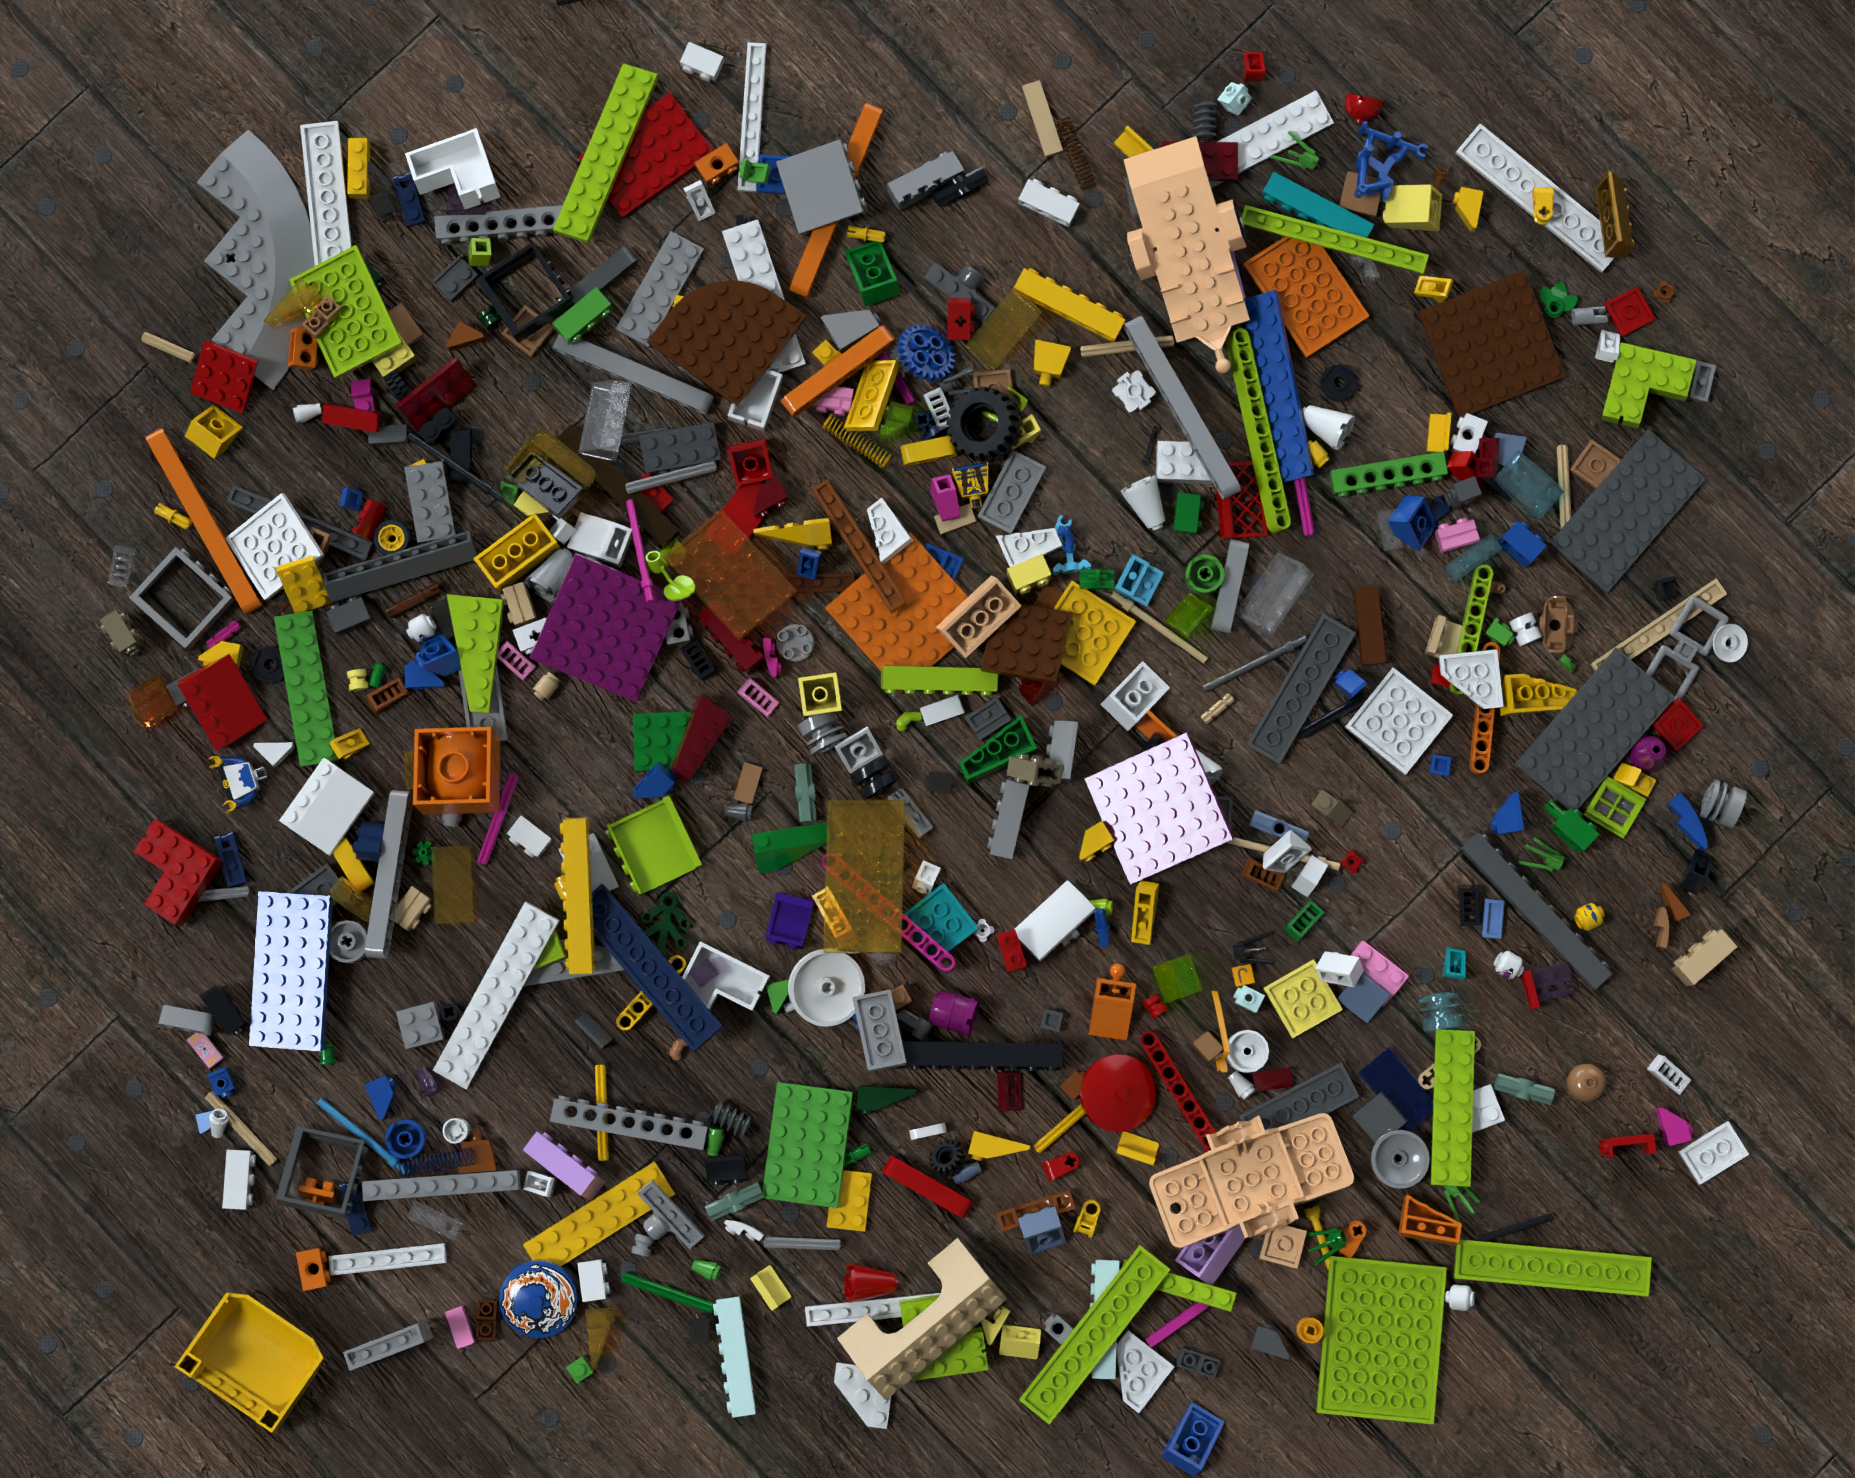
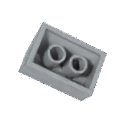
M1055 721L1054 725H1050L1049 736L1052 737V742L1047 744L1046 755H1049L1051 759H1055L1056 763L1063 765L1062 782H1069L1071 777L1078 722Z

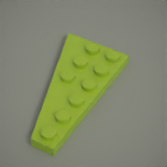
M447 594L469 710L474 713L490 714L504 600Z

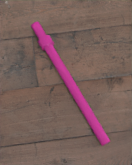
M627 500L626 505L642 578L641 587L645 592L646 602L653 603L652 579L649 578L634 501Z

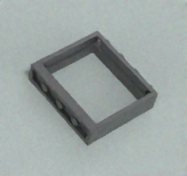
M296 1126L276 1196L277 1204L346 1219L347 1213L350 1214L352 1211V1195L357 1193V1177L362 1175V1159H366L368 1153L365 1140ZM304 1139L357 1150L341 1209L288 1198Z

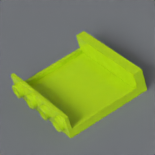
M670 795L619 821L607 824L608 830H606V834L610 841L614 840L617 846L614 848V851L618 858L622 857L624 861L622 868L626 876L630 874L632 878L630 885L634 893L638 892L640 896L703 866Z

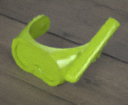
M1007 386V389L1017 396V408L1022 412L1028 400ZM983 410L982 415L998 423L997 415Z

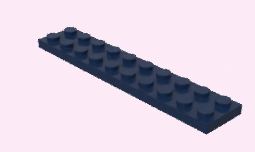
M601 884L592 892L594 934L695 1053L724 1026L608 888Z

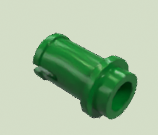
M375 663L372 666L373 672L368 685L380 688L384 672H387V670H385L386 666Z

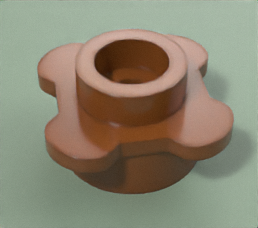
M1662 281L1659 284V288L1654 290L1653 295L1660 298L1664 304H1667L1670 301V297L1676 294V289L1667 284L1666 281Z

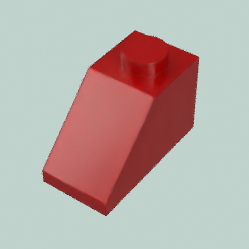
M1453 451L1447 465L1453 476L1461 481L1475 476L1479 488L1484 489L1485 483L1480 480L1481 477H1477V457L1473 451Z

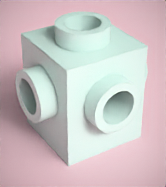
M1231 82L1217 100L1226 111L1239 115L1252 97L1248 94L1249 90L1241 83L1238 85Z

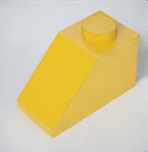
M1461 187L1459 192H1455L1453 203L1456 204L1455 210L1468 229L1474 232L1477 228L1483 191Z

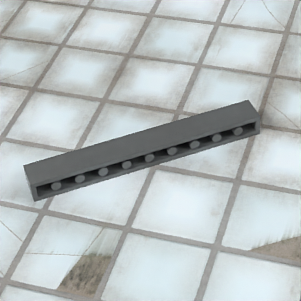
M1476 833L1459 850L1591 990H1596L1612 975L1609 971L1611 969L1609 965L1604 961L1600 962L1594 949L1590 946L1587 948L1582 943L1584 939L1577 932L1573 933L1569 929L1571 927L1564 918L1560 919L1556 915L1557 910L1551 904L1547 905L1542 900L1544 899L1543 895L1538 890L1534 891L1529 886L1531 883L1526 877L1518 875L1516 872L1517 868L1510 861L1507 863L1502 858L1504 854L1497 847L1494 849L1489 844L1491 841L1484 833Z

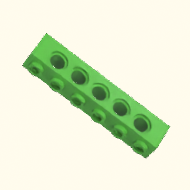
M1443 451L1331 470L1329 477L1333 496L1338 495V498L1350 496L1349 493L1357 492V495L1368 493V490L1376 489V491L1387 490L1388 486L1402 488L1406 486V483L1413 482V485L1425 483L1424 480L1432 479V482L1442 481L1448 472ZM1422 465H1428L1431 472L1428 474L1424 473L1421 469ZM1409 468L1412 471V476H1405L1403 469ZM1390 471L1393 474V479L1387 480L1384 477V472ZM1365 475H1372L1375 481L1368 483L1365 480ZM1349 477L1354 478L1356 485L1349 486L1346 479Z

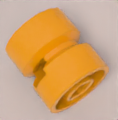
M1304 1317L1298 1321L1296 1333L1301 1340L1313 1344L1318 1342L1323 1336V1326L1317 1319Z

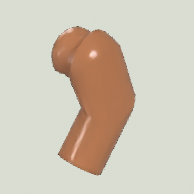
M1492 581L1489 594H1502L1505 592L1506 586L1500 581ZM1483 589L1477 594L1479 598H1482L1484 595Z
M682 1038L675 1040L670 1049V1056L675 1061L682 1058L681 1052L684 1047L688 1046Z

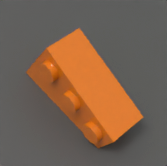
M1408 1194L1403 1198L1398 1236L1452 1246L1459 1244L1461 1223L1413 1199Z

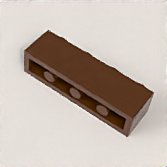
M1378 586L1355 588L1353 596L1361 667L1383 665L1386 663V659H1389L1388 648L1384 647V640H1387L1386 629L1382 628V621H1385L1384 610H1380V603L1383 602L1382 591H1378Z

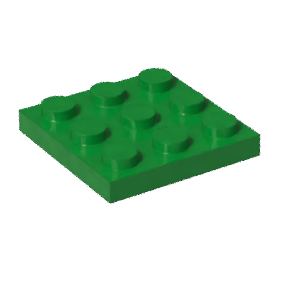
M691 712L633 714L634 771H650L657 762L670 770Z

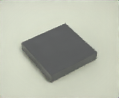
M1382 1091L1352 1115L1375 1143L1384 1134L1398 1130L1407 1122V1119Z

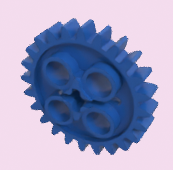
M916 324L914 327L911 325L898 338L899 342L896 345L899 349L896 352L901 354L898 359L904 360L902 366L908 367L907 372L913 371V377L919 375L920 381L925 377L927 382L931 379L933 382H936L938 379L941 381L954 368L955 360L952 358L955 356V353L950 352L954 347L948 346L950 340H944L945 334L940 336L939 329L934 332L932 326L927 329L925 324L921 327L919 324Z

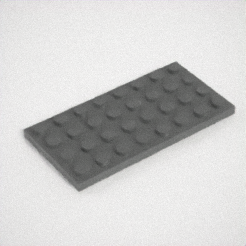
M1647 429L1551 539L1549 544L1606 594L1703 483L1705 478L1651 430Z
M1615 648L1514 764L1566 809L1578 810L1675 697L1618 648Z

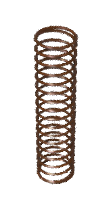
M1065 117L1056 121L1055 125L1059 129L1060 127L1070 125L1072 121H1069L1070 117ZM1071 125L1062 130L1057 129V131H1059V135H1061L1062 137L1064 135H1068L1075 132V129L1070 130L1064 134H1060L1062 131H1066L1074 127L1073 125ZM1075 133L1069 135L1066 138L1060 137V139H1062V143L1064 144L1063 147L1067 149L1069 147H1073L1080 144V142H1075L1069 146H1065L1067 143H1071L1078 140V137L1073 138L1068 142H1063L1066 139L1075 137L1077 134ZM1077 146V147H1075V148H1073V149H1071V150H1068V151L1065 149V151L1067 152V155H1068L1069 152L1078 150V149H1080L1082 146ZM1079 150L1074 152L1073 154L1068 155V159L1072 161L1083 157L1085 154H1080L1070 159L1071 156L1083 152V150ZM1082 158L1074 163H1071V167L1074 168L1073 171L1078 167H1082L1088 164V162H1084L1076 167H1073L1074 164L1083 162L1087 158ZM1090 166L1083 167V168L1079 169L1078 171H1074V172L1077 173V172L1086 170V169H1088ZM1092 170L1085 171L1080 175L1075 173L1076 179L1079 180L1078 184H1081L1079 186L1081 190L1088 189L1096 184V182H1091L1095 178L1079 183L1081 180L1093 176V174H1089L1078 179L1079 176L1088 174Z

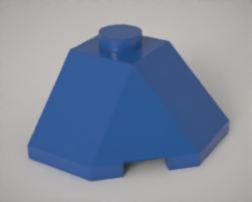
M442 633L425 640L422 644L421 652H417L415 660L423 669L442 676L451 675L461 669L457 650Z

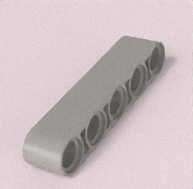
M1230 540L1224 566V580L1218 593L1211 625L1212 630L1230 633L1250 544L1248 542Z

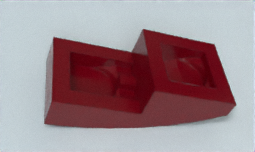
M1479 438L1480 458H1476L1477 477H1496L1499 462V438Z

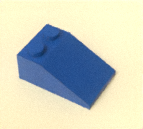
M1190 1402L1160 1457L1194 1477L1202 1470L1223 1427L1224 1421L1195 1403Z

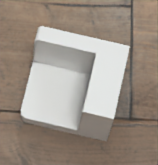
M553 515L558 521L549 532L553 537L565 544L576 529L563 518L558 519Z

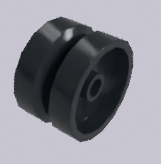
M886 756L871 762L850 777L855 786L867 783L859 791L864 801L881 794L899 780L894 770L882 774L890 767V762Z

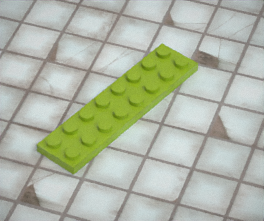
M1435 1030L1431 1185L1470 1187L1475 1031Z

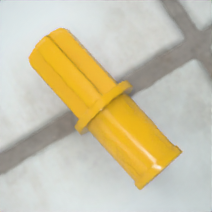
M849 225L848 230L856 233L847 232L848 238L863 239L864 242L869 240L883 243L886 237L884 231L872 230L868 227L860 228Z
M159 503L155 508L154 514L168 520V523H174L184 529L190 528L192 520L178 513V510H172L162 503Z

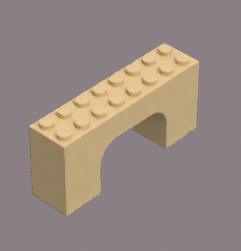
M958 1238L928 1262L942 1282V1290L939 1297L898 1332L886 1334L866 1314L837 1338L867 1381L885 1400L1007 1300Z

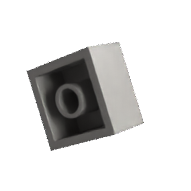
M436 1002L396 1012L405 1049L409 1050L446 1040Z

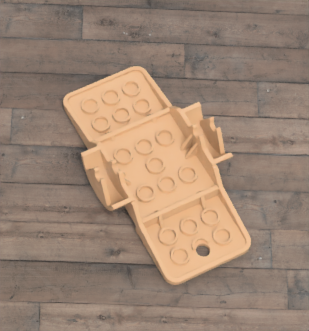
M1320 1113L1267 1130L1264 1129L1260 1116H1257L1250 1121H1241L1231 1126L1228 1125L1215 1134H1207L1206 1137L1211 1148L1210 1151L1154 1174L1150 1178L1149 1185L1171 1244L1176 1248H1184L1225 1233L1238 1226L1241 1227L1245 1238H1251L1288 1225L1299 1219L1294 1206L1351 1186L1354 1181V1174L1333 1120L1328 1114ZM1173 1203H1178L1181 1206L1180 1213L1173 1214L1170 1211V1206Z

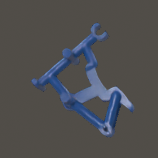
M1363 121L1357 136H1361L1362 133L1368 136L1363 150L1357 156L1358 159L1355 164L1356 169H1358V178L1354 195L1357 198H1362L1364 195L1382 192L1381 201L1385 202L1394 183L1393 179L1387 176L1392 165L1395 162H1400L1408 151L1416 153L1415 157L1423 160L1425 154H1422L1419 150L1426 151L1428 146L1426 144H1419V146L1400 139L1401 133L1399 131H1396L1391 136L1367 127L1368 122ZM1375 138L1387 142L1386 147L1388 150H1393L1395 146L1401 148L1397 154H1392L1384 164L1371 156ZM1368 166L1379 173L1377 176L1378 182L1366 184Z

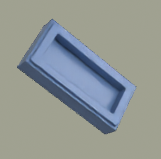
M1484 900L1483 938L1502 939L1504 900Z

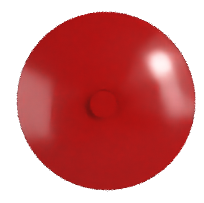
M1112 1054L1098 1059L1087 1069L1081 1081L1080 1102L1083 1111L1093 1124L1106 1131L1126 1132L1138 1127L1148 1118L1155 1103L1156 1089L1150 1071L1142 1062L1128 1055Z

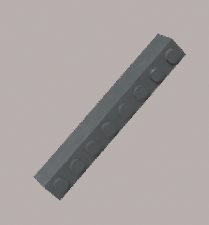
M469 530L324 573L323 582L330 601H341L368 591L378 590L405 580L415 579L442 569L472 562L473 558L477 556V551Z

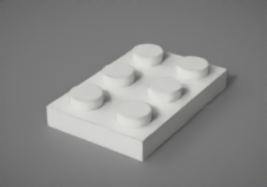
M1726 1121L1678 1151L1698 1185H1701L1749 1155L1729 1121Z

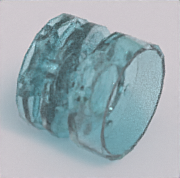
M1441 992L1429 994L1422 999H1418V1004H1428V1008L1420 1009V1012H1429V1017L1421 1019L1423 1032L1464 1026L1462 1013L1452 1011V1008L1460 1006V1002L1451 1004L1450 1000L1459 998L1458 993Z

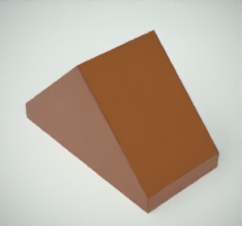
M459 321L446 346L450 352L484 342L486 339L483 333Z

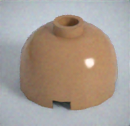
M1592 1064L1575 1066L1567 1077L1568 1091L1574 1099L1581 1102L1597 1100L1606 1088L1604 1073Z

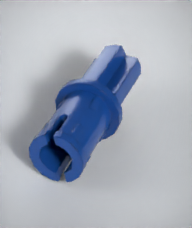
M1098 908L1094 911L1096 920L1095 931L1098 934L1099 946L1106 947L1111 945L1109 936L1110 925L1107 923L1106 910Z

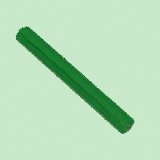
M627 1272L622 1276V1283L708 1313L713 1311L714 1303Z

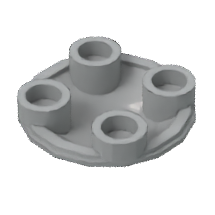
M788 625L777 634V650L786 660L792 662L801 661L812 652L814 638L810 630L804 625Z

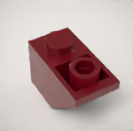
M777 477L760 486L753 509L755 518H763L770 514L769 510L775 507L779 509L787 504L788 496Z

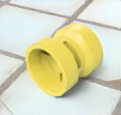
M366 669L347 671V677L350 679L349 691H361L369 688L368 682L365 680L367 675Z

